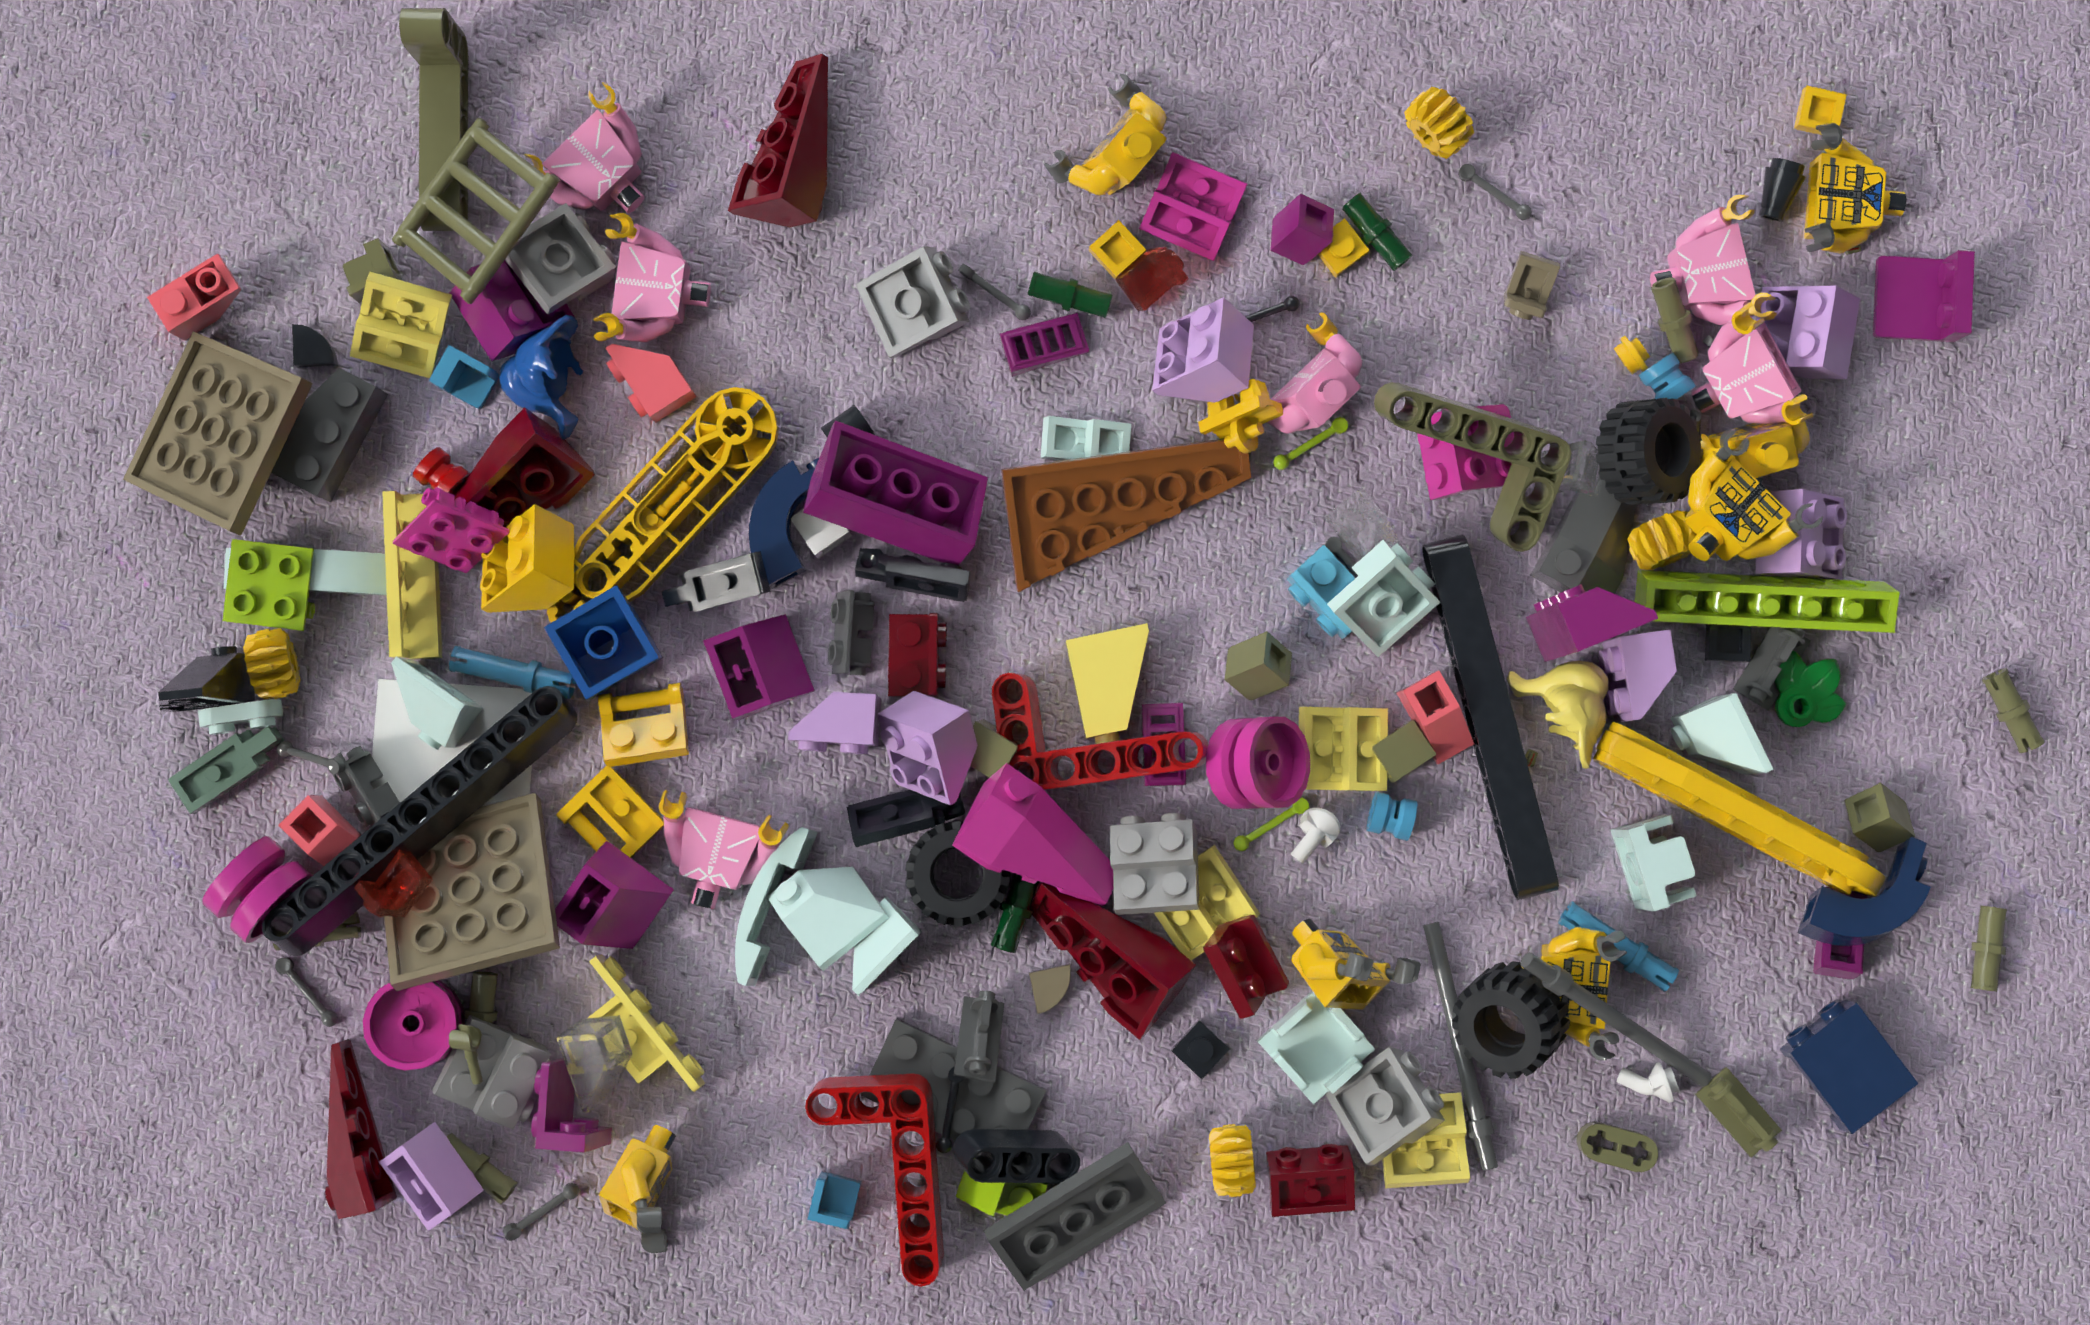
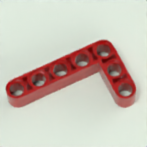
M1005 673L1000 675L992 686L997 733L1018 745V750L1009 765L1018 771L1020 765L1024 762L1029 763L1034 770L1032 781L1041 786L1043 790L1190 770L1201 767L1206 762L1208 741L1197 732H1176L1046 751L1035 682L1025 674ZM1014 680L1018 681L1023 689L1021 699L1016 703L1011 702L1006 694L1008 685ZM1019 721L1024 722L1028 728V737L1022 744L1017 743L1012 736V729ZM1187 738L1193 740L1198 748L1197 756L1191 762L1184 761L1179 755V746ZM1146 744L1152 746L1156 752V761L1150 768L1142 766L1138 759L1140 748ZM1105 750L1111 752L1115 758V767L1108 774L1102 772L1098 766V757ZM1065 756L1069 757L1075 766L1073 775L1067 780L1062 778L1058 772V763Z
M913 1073L828 1077L820 1080L809 1094L805 1105L806 1113L813 1122L819 1125L890 1123L902 1273L905 1279L914 1286L922 1287L931 1284L938 1276L943 1263L944 1245L933 1096L930 1083L923 1076ZM903 1090H913L920 1096L921 1103L909 1105L904 1102L900 1093ZM865 1091L873 1093L878 1098L879 1105L875 1107L864 1105L860 1100L859 1094ZM825 1093L833 1096L837 1107L833 1109L823 1107L818 1100V1095ZM908 1131L917 1132L922 1136L924 1143L919 1146H913L905 1140L904 1133ZM919 1173L924 1176L927 1184L921 1187L914 1186L908 1181L907 1174ZM916 1213L922 1214L927 1217L930 1225L918 1227L913 1224L910 1216ZM925 1255L930 1258L933 1265L927 1268L920 1267L914 1262L913 1257Z

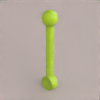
M1343 417L1334 419L1331 427L1288 454L1277 455L1273 461L1274 466L1279 470H1285L1289 466L1290 461L1333 434H1343L1348 428L1347 420Z
M1300 798L1292 804L1291 808L1248 835L1237 836L1233 841L1234 848L1238 851L1247 850L1250 842L1293 815L1303 814L1308 810V801Z

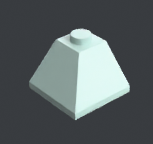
M396 656L391 664L410 722L421 730L418 737L437 750L441 746L455 748L483 707L419 662Z
M1736 693L1713 697L1671 717L1674 727L1671 728L1673 739L1681 750L1686 749L1688 755L1741 774L1767 773L1773 770Z
M854 867L799 870L767 896L781 920L822 971L826 970L889 919Z
M885 897L881 902L878 901L889 919L854 946L852 990L858 996L922 932L888 897Z

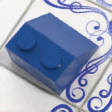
M618 585L544 627L586 700L597 697L663 658L644 623Z

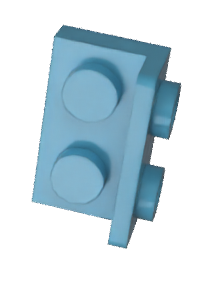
M1323 545L1287 578L1291 584L1288 591L1303 607L1308 603L1320 615L1316 618L1317 623L1329 636L1333 637L1338 634L1343 639L1352 632L1331 610L1327 603L1348 586L1355 577Z

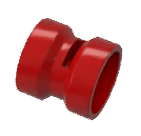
M437 447L419 462L412 476L422 486L431 485L433 490L438 487L447 493L456 495L470 473L462 466L450 464L451 456L441 447Z

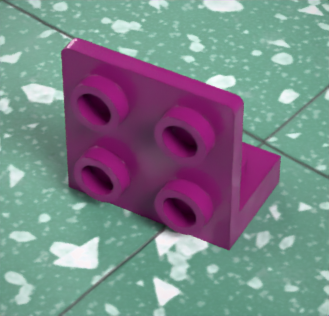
M1958 250L1945 259L1898 256L1878 257L1875 269L1873 336L1886 339L1954 343L1972 333L1975 251Z
M566 1057L542 1062L541 1069L536 1073L534 1088L535 1093L539 1095L538 1112H535L531 1124L532 1136L536 1137L535 1149L585 1153L611 1144L612 1127L599 1126V1119L574 1118L573 1120L577 1058Z

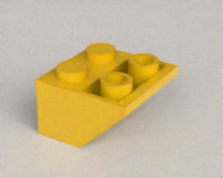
M535 504L520 516L513 518L510 524L505 527L509 529V533L498 544H494L487 554H481L483 558L482 579L480 582V589L482 591L481 610L487 613L548 609L574 590V524Z

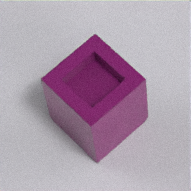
M1300 193L1274 216L1272 220L1270 251L1301 265L1307 264L1332 243L1334 209Z

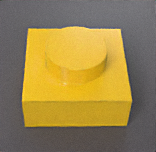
M1807 85L1802 89L1794 129L1822 135L1819 130H1816V125L1835 123L1840 126L1847 94Z
M1344 218L1333 226L1332 243L1317 255L1336 278L1367 255L1369 249Z
M1120 220L1092 243L1088 249L1115 280L1146 254L1144 246Z

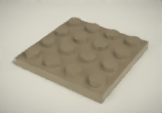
M193 331L123 480L241 536L313 383Z
M536 793L480 807L382 889L390 985L396 991L560 948L541 799Z

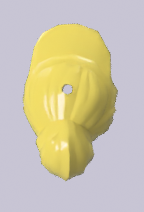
M1571 661L1558 665L1536 679L1526 680L1514 671H1509L1506 679L1513 694L1516 697L1542 696L1547 707L1553 712L1547 713L1545 719L1561 725L1550 726L1549 732L1567 736L1574 740L1576 744L1573 747L1579 750L1582 768L1588 769L1593 746L1601 736L1606 723L1603 699L1608 692V678L1604 671L1594 663L1586 661Z

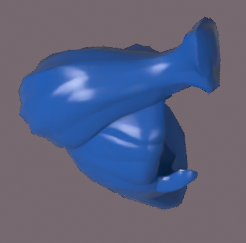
M565 315L554 322L549 328L528 337L517 349L516 356L510 357L501 366L499 374L501 388L508 398L521 408L525 407L531 412L541 413L555 420L562 440L570 437L579 420L576 415L568 411L559 401V398L565 393L568 384V367H572L577 375L583 374L584 371L580 368L579 361L574 357L570 347V338L578 328V322L572 315Z

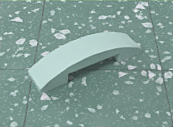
M226 548L223 589H226L231 548ZM314 549L309 591L387 596L385 554Z
M804 827L799 828L778 846L777 850L770 855L756 876L742 908L736 935L735 967L739 984L744 986L756 985L771 948L756 941L771 906L767 896L778 888L787 866L803 870L818 832Z

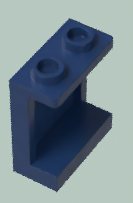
M1836 999L1825 1005L1818 1012L1820 1018L1810 1026L1804 1024L1791 1031L1785 1038L1788 1043L1782 1046L1780 1051L1785 1057L1790 1058L1833 1113L1830 1115V1118L1839 1130L1854 1134L1918 1085V1082L1858 1003Z

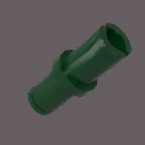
M1361 192L1342 207V210L1364 235L1362 240L1367 246L1372 244L1393 271H1396L1413 256L1390 228L1392 223L1387 218L1383 220Z
M1038 272L1033 273L1028 289L1029 296L1062 305V310L1070 312L1071 308L1103 318L1107 317L1113 296L1112 294L1079 285V280L1070 278V281H1066Z
M1014 874L1007 900L1002 901L999 907L1003 912L991 946L1010 953L1017 952L1026 919H1031L1033 913L1030 907L1039 881L1033 884L1023 881L1021 875Z

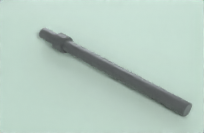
M1440 923L1425 924L1423 928L1470 1119L1466 1121L1469 1137L1475 1140L1481 1169H1494L1498 1167L1491 1139V1134H1494L1491 1117L1485 1114L1472 1058L1469 1060L1465 1056L1464 1052L1467 1049L1464 1045H1458L1455 1039L1459 1031L1452 1028V1019L1456 1016L1452 1011L1458 998Z
M1531 952L1523 956L1521 967L1541 979L1542 985L1557 996L1565 995L1701 1087L1709 1084L1712 1077L1710 1072L1574 982L1569 972L1558 965H1549Z

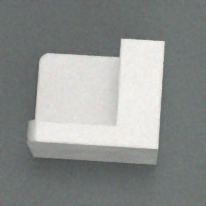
M804 509L791 518V521L818 559L852 536L847 528L803 513Z

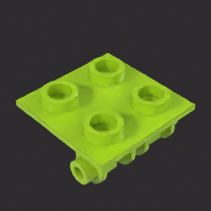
M232 539L222 621L304 631L306 618L313 619L315 615V604L308 602L314 549Z

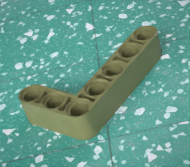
M402 8L399 15V30L402 44L419 64V198L468 130V44L464 32L446 8ZM454 178L441 199L468 220V188ZM430 212L421 225L423 231H454L432 212Z
M1390 382L1384 384L1375 395L1374 406L1381 417L1394 425L1512 462L1490 520V530L1495 538L1515 551L1524 552L1534 547L1541 536L1570 462L1571 450L1568 443L1551 432L1534 425L1401 383ZM1405 397L1404 407L1394 414L1395 403L1400 398ZM1442 409L1439 421L1431 425V418L1434 412ZM1478 420L1476 431L1468 436L1470 425ZM1514 432L1513 441L1507 447H1504L1505 439L1510 433ZM1547 444H1550L1548 453L1541 458L1542 449ZM1535 483L1532 493L1525 497L1528 486ZM1520 521L1517 532L1510 535L1513 525Z

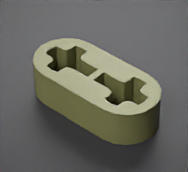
M1592 1121L1583 1125L1577 1134L1576 1143L1579 1150L1584 1156L1596 1162L1634 1172H1645L1650 1170L1658 1160V1149L1655 1142L1639 1132ZM1598 1130H1602L1601 1137L1614 1143L1612 1149L1599 1146L1597 1151L1593 1152V1146L1587 1143V1139L1589 1136H1596ZM1642 1141L1641 1147L1647 1150L1646 1158L1639 1157L1637 1162L1633 1163L1634 1158L1631 1155L1621 1152L1622 1145L1636 1147L1638 1142Z

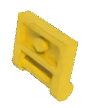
M681 682L668 684L667 689L613 697L612 693L598 695L603 760L607 767L689 755L685 700ZM670 705L671 713L616 721V713Z
M607 766L556 814L564 825L569 823L597 851L608 840L581 813L582 808L588 803L626 843L620 851L630 858L664 827V819L614 767Z

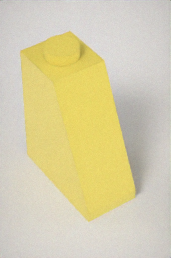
M1147 623L1066 640V648L1085 738H1094L1095 744L1120 740L1119 732L1126 731L1128 728L1149 634Z

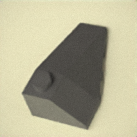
M1596 457L1530 574L1533 578L1560 593L1582 584L1585 592L1599 587L1615 594L1623 580L1629 549L1627 538L1632 531L1636 505L1619 502L1614 498V493L1609 494L1605 488V480H1601L1598 473L1600 466L1599 463H1596Z

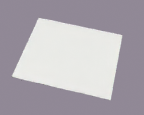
M378 679L372 758L382 772L383 777L371 783V786L375 789L388 782L401 803L532 693L525 692L524 689L450 684L483 707V709L455 748L441 746L437 750L418 737L421 730L410 722L397 680ZM532 765L483 806L530 794Z

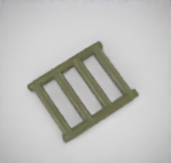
M477 118L473 125L469 127L392 238V241L398 246L404 248L407 245L461 289L460 296L468 304H473L478 295L482 293L560 182L559 178L554 174L547 172L544 175L491 134L488 131L490 126L482 118ZM478 145L534 188L521 208L514 205L464 165ZM454 178L510 222L496 243L441 199ZM430 212L486 256L472 277L417 233Z

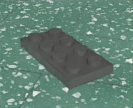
M896 1018L870 1075L913 1073L926 1078L932 1089L935 1131L942 1134L951 1086L948 1073L955 1066L957 1046ZM997 1066L995 1083L964 1078L959 1083L950 1138L956 1140L961 1133L971 1129L1028 1130L1046 1089ZM903 1090L900 1093L904 1102L909 1105L921 1103L920 1096L913 1090ZM861 1092V1096L879 1104L878 1098L873 1093Z
M1127 1142L983 1231L990 1245L1023 1291L1160 1208L1166 1204V1201Z

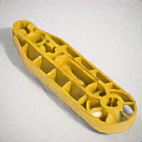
M732 387L716 392L703 402L579 537L574 548V567L576 565L579 568L574 573V590L547 609L548 618L551 623L566 615L562 609L566 603L574 606L573 610L586 603L580 600L581 596L575 594L577 589L585 596L593 599L616 585L621 589L639 568L644 570L649 577L637 590L625 597L631 602L643 595L764 464L777 445L779 427L776 414L764 397L750 389ZM724 397H730L733 408L727 409ZM758 401L763 403L764 406L752 419L747 412ZM733 422L737 425L746 422V424L742 425L746 432L741 437L737 434L728 437L729 434H732L728 427ZM694 424L697 438L695 442L685 435ZM758 431L772 434L771 440L757 437ZM683 438L691 447L665 473L657 466L658 463ZM743 450H745L749 462H746ZM703 454L716 464L710 472L697 461ZM692 465L696 470L685 482L682 480L677 485L678 487L655 509L656 513H654L651 509ZM655 468L663 477L637 503L629 495ZM729 470H747L738 481H735L727 473ZM700 474L704 476L703 481L664 522L660 517L664 518L669 513L668 511L691 489L690 484ZM723 477L727 478L733 486L708 512L699 503ZM627 499L635 508L610 534L601 525ZM695 507H698L705 514L704 518L680 542L671 533ZM599 529L607 538L582 564L578 560L589 538ZM669 537L678 546L652 572L644 563ZM621 543L628 546L631 544L630 550L633 552V555L629 559L624 556L620 557L621 551L618 547ZM607 558L614 563L613 565L620 568V571L616 573L614 569L605 565L603 561ZM595 571H604L607 577L605 587L600 591L592 592L588 585L589 577Z
M1612 722L1609 729L1605 730L1596 747L1597 752L1593 760L1599 765L1784 864L1816 879L1833 890L1845 895H1850L1852 891L1876 897L1886 879L1880 871L1867 863L1869 857L1864 853L1841 843L1827 833L1626 726Z

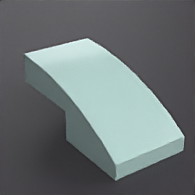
M1056 416L1044 417L1041 458L1069 460L1128 452L1130 450L1131 424L1099 419L1086 421Z

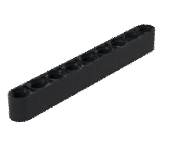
M1461 534L1423 544L1422 553L1426 571L1435 583L1431 588L1432 593L1440 601L1436 608L1467 725L1474 742L1475 755L1511 889L1517 901L1557 891L1559 889L1557 872L1467 539Z
M544 686L535 690L274 907L265 916L262 923L264 936L290 956H301L310 951L569 734L577 723V713L573 706L555 687Z

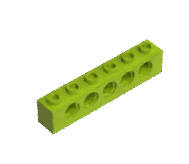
M1638 570L1634 602L1655 610L1658 619L1653 620L1655 622L1895 633L1900 592L1882 581Z

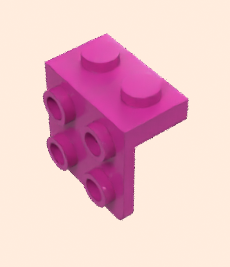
M1504 404L1477 406V408L1511 418L1510 410ZM1442 411L1433 414L1431 425L1439 421ZM1478 420L1470 425L1468 436L1476 431ZM1514 432L1510 433L1507 436V438L1505 439L1504 447H1507L1509 444H1511L1514 438ZM1417 433L1430 500L1444 499L1472 490L1503 487L1512 462Z

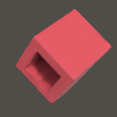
M217 253L147 298L167 331L185 341L190 338L193 331L198 333L219 320L242 289L222 257Z
M611 344L605 348L612 358L606 362L608 368L619 384L626 380L634 393L628 396V399L641 418L648 414L657 423L697 397L670 356L617 344Z
M1439 670L1430 673L1396 693L1411 720L1415 721L1435 751L1436 755L1433 758L1437 765L1474 745L1460 705Z
M308 795L278 825L307 855L323 866L361 836L322 795Z

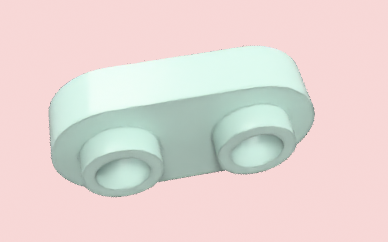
M281 699L253 701L198 710L200 728H209V735L235 732L234 724L250 722V729L276 726L275 718L283 717Z

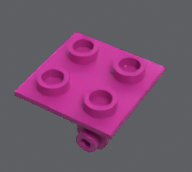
M436 487L434 490L427 488L421 499L422 504L427 505V507L393 540V544L414 554L444 564L451 569L467 573L482 559L481 554H487L494 544H498L509 533V529L503 527L504 520L499 518L498 512L478 506L472 501L466 504L465 498L458 497L455 499V495L447 493L441 488Z

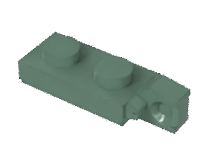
M268 726L256 735L249 729L241 734L235 733L170 777L168 781L188 812L196 814L261 770L270 761L266 753L285 740L276 726L273 728Z

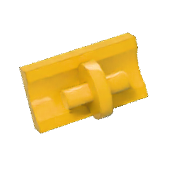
M1250 379L1248 388L1239 392L1241 403L1235 405L1232 395L1216 403L1207 402L1208 417L1198 422L1200 433L1205 435L1212 432L1219 439H1224L1227 448L1236 446L1244 454L1255 451L1258 447V436L1264 433L1262 424L1283 415L1282 403L1271 400L1266 384L1256 379Z

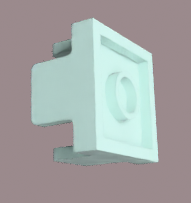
M1661 815L1631 825L1610 829L1635 909L1657 911L1670 907V904L1697 896L1695 889L1692 887H1682L1669 892L1665 891L1667 885L1695 876V870L1683 837L1678 836L1668 840L1665 836L1651 839L1648 837L1647 831L1673 824L1671 815Z
M1313 991L1257 1040L1313 1105L1327 1092L1335 1093L1363 1067L1361 1062L1375 1050L1364 1037L1365 1035L1341 1008L1324 1007Z

